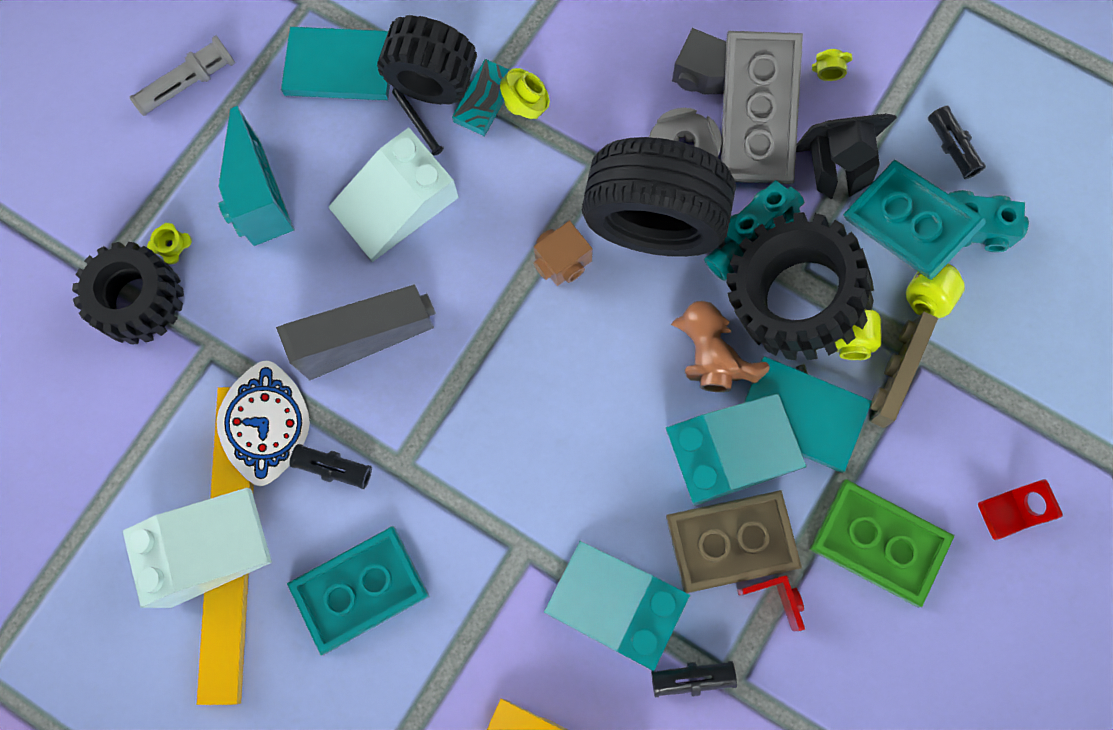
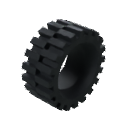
M799 212L793 213L794 222L786 223L783 215L773 218L776 227L768 231L761 224L754 229L758 238L753 242L746 237L739 244L744 255L741 257L733 254L730 265L735 273H727L726 283L732 291L727 294L735 314L746 331L758 345L762 343L767 352L776 356L780 349L786 359L796 360L797 352L802 351L807 360L818 359L817 349L825 347L829 356L838 351L835 344L836 341L842 338L848 345L856 338L852 327L856 325L863 329L868 319L864 309L872 311L874 300L871 291H874V286L863 248H860L859 241L852 231L847 235L844 225L837 220H834L829 227L826 216L815 213L813 221L808 222L805 213ZM801 263H817L828 267L839 277V285L834 299L828 307L813 317L790 320L779 317L768 309V292L773 281L780 273L791 266Z

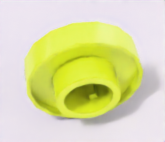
M513 68L501 79V94L504 98L505 106L511 113L529 119H537L548 109L550 104L548 92L543 82L533 73L521 68Z

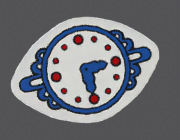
M261 361L255 364L232 385L220 406L216 421L220 442L229 461L248 481L257 486L268 485L290 466L291 453L297 444H304L310 425L309 413L297 385L279 366L271 361Z

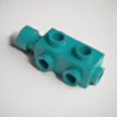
M776 180L766 189L759 191L752 199V202L741 212L731 216L727 237L724 240L726 245L721 249H714L704 258L708 268L719 279L725 281L727 273H734L730 265L733 254L741 257L744 255L739 246L746 237L752 242L755 241L758 237L754 229L761 224L764 225L767 231L776 227L773 218L783 215L786 223L794 222L793 213H799L800 207L805 203L802 195L793 187L787 189Z
M966 190L949 193V195L985 218V225L964 247L971 245V242L985 244L984 249L989 252H1004L1025 237L1029 226L1028 217L1025 216V202L1011 201L1010 197L1002 195L992 197L975 196L973 192Z

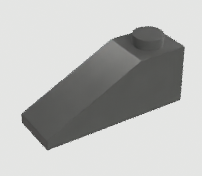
M692 28L675 62L672 82L691 92L724 94L726 41Z

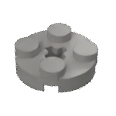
M677 108L664 113L657 120V124L649 135L652 138H663L678 142L679 138L685 137L686 142H693V146L701 148L717 158L722 145L721 133L714 120L709 116L706 119L702 115L696 114L697 110L691 108Z

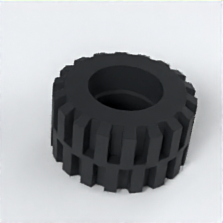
M406 15L392 21L377 62L379 74L384 77L383 79L401 93L423 102L449 105L458 103L464 98L477 59V52L474 45L468 41L469 39L455 28L428 17Z
M121 242L112 243L111 249L108 250L103 246L97 249L98 255L93 258L89 255L84 260L87 266L84 270L78 269L76 276L80 280L78 283H73L72 291L78 295L73 298L74 306L81 310L78 314L90 326L115 341L138 344L139 339L146 343L153 341V334L155 333L160 336L167 332L165 326L169 322L174 325L178 319L174 316L176 310L181 311L183 303L178 300V297L184 296L183 288L178 284L181 280L173 271V268L144 245L140 247L134 242H128L126 246ZM136 279H142L143 286L138 298L129 306L117 309L116 301L120 290L127 283Z

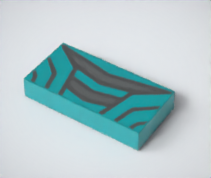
M484 59L464 98H462L452 116L453 122L485 137L504 103L500 82L510 70Z

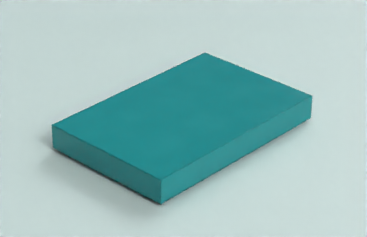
M290 26L281 91L284 96L388 101L390 84L379 74L377 67L388 31Z
M895 159L843 214L846 221L930 280L951 261L986 223L982 215Z
M763 356L761 362H768L770 369L757 383L752 382L744 403L778 394L802 456L838 472H845L872 401Z
M394 526L287 583L320 655L331 652L430 597Z

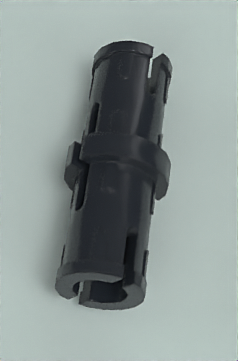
M948 105L935 110L929 115L928 121L933 125L943 142L941 145L942 150L945 154L951 155L964 179H969L986 168V165L981 161L970 142L972 136L967 130L963 131ZM949 131H951L952 134L954 135V137H955V139L957 140L959 146L962 148L964 154L961 153L960 149H959L958 146L956 145V143H955L954 139L952 138V136L950 135Z
M297 444L294 447L289 461L290 467L321 475V480L327 482L337 480L360 489L366 488L372 473V466L363 465L341 458L340 453L335 451L325 453L305 447L302 444Z
M733 661L697 666L696 662H690L684 668L651 671L655 698L683 693H691V696L694 697L700 696L701 691L737 688ZM712 676L710 679L675 682L680 679Z

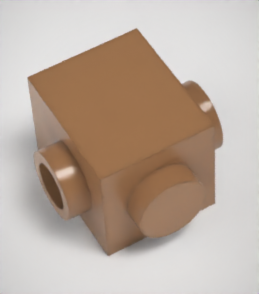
M569 220L557 230L550 229L537 239L534 246L536 260L533 264L545 280L551 278L556 286H559L564 281H567V283L573 282L585 271L584 267L592 262L593 248Z

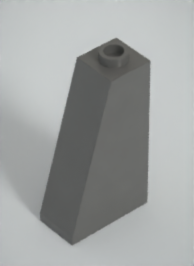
M414 284L276 327L289 363L308 380H313L433 329L430 316L436 313L428 294L420 296Z

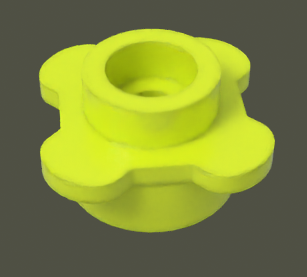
M828 49L816 55L817 62L812 64V71L816 72L818 78L824 81L842 79L847 74V63L852 61V54L838 49Z
M164 223L152 232L147 248L155 254L162 256L164 262L172 265L179 261L180 253L184 248H188L191 245L192 239L189 234L178 232L172 223ZM169 241H172L171 246H167Z

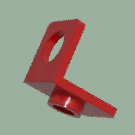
M1046 479L1007 491L978 503L980 512L994 540L1002 539L1028 527L1049 522L1063 516ZM1031 492L1038 493L1044 498L1046 510L1043 514H1037L1029 507L1028 496Z
M787 575L737 590L740 596L776 585L791 630H805L800 612L804 611L803 600L796 587L791 588Z

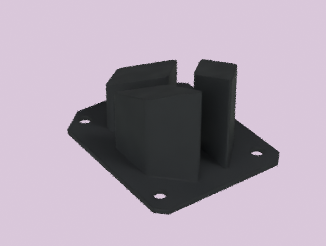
M885 113L828 120L812 125L796 144V152H812L817 191L833 199L838 184L836 164L845 169L849 197L871 185L880 166L876 137L897 119V116Z

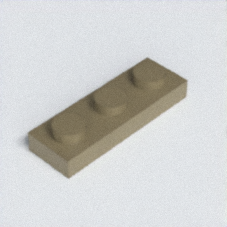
M923 312L913 322L908 320L904 325L898 341L903 342L898 355L894 353L891 356L884 371V374L889 376L884 389L879 387L872 398L870 408L874 410V413L870 420L871 423L885 428L896 420L937 323V317Z

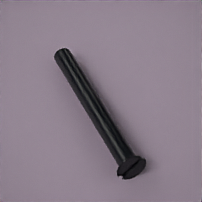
M394 88L392 94L431 148L433 156L440 154L444 147L439 146L404 94Z

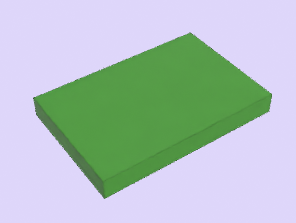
M845 479L842 481L809 550L919 608L923 606L955 535Z

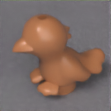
M696 301L686 309L683 316L676 318L671 324L685 332L696 346L695 365L686 367V377L691 381H700V388L710 392L731 391L732 381H739L741 379L757 383L769 371L770 366L768 362L749 363L742 360L737 352L721 339V333L731 332V329L727 327L730 322L722 316L721 312L712 303Z

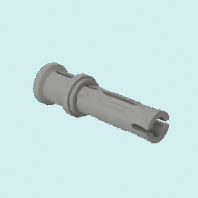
M217 36L212 37V43L198 52L187 53L185 57L186 62L158 78L136 94L129 96L137 110L143 116H146L148 112L173 98L198 80L207 82L211 79L210 75L227 64L230 66L234 65L235 61Z

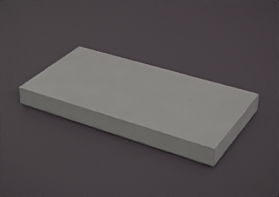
M727 32L720 160L731 171L735 182L773 183L776 180L780 184L794 183L803 33Z

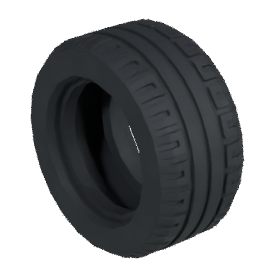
M626 138L605 145L593 157L584 193L582 214L592 231L619 246L653 255L674 257L698 256L713 251L727 237L736 184L726 164L701 148L663 138Z

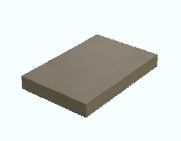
M782 490L666 515L682 588L686 593L802 568Z

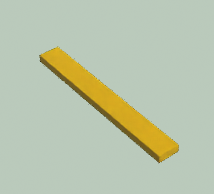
M218 387L210 499L244 488H250L252 493L254 490V484L248 481L229 461L217 432L216 421L218 411L231 387ZM249 573L204 593L196 705L241 704Z

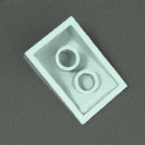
M407 128L374 154L329 205V209L368 258L374 262L459 197L454 180L413 131Z
M244 488L164 512L123 530L141 608H172L272 563L250 488Z

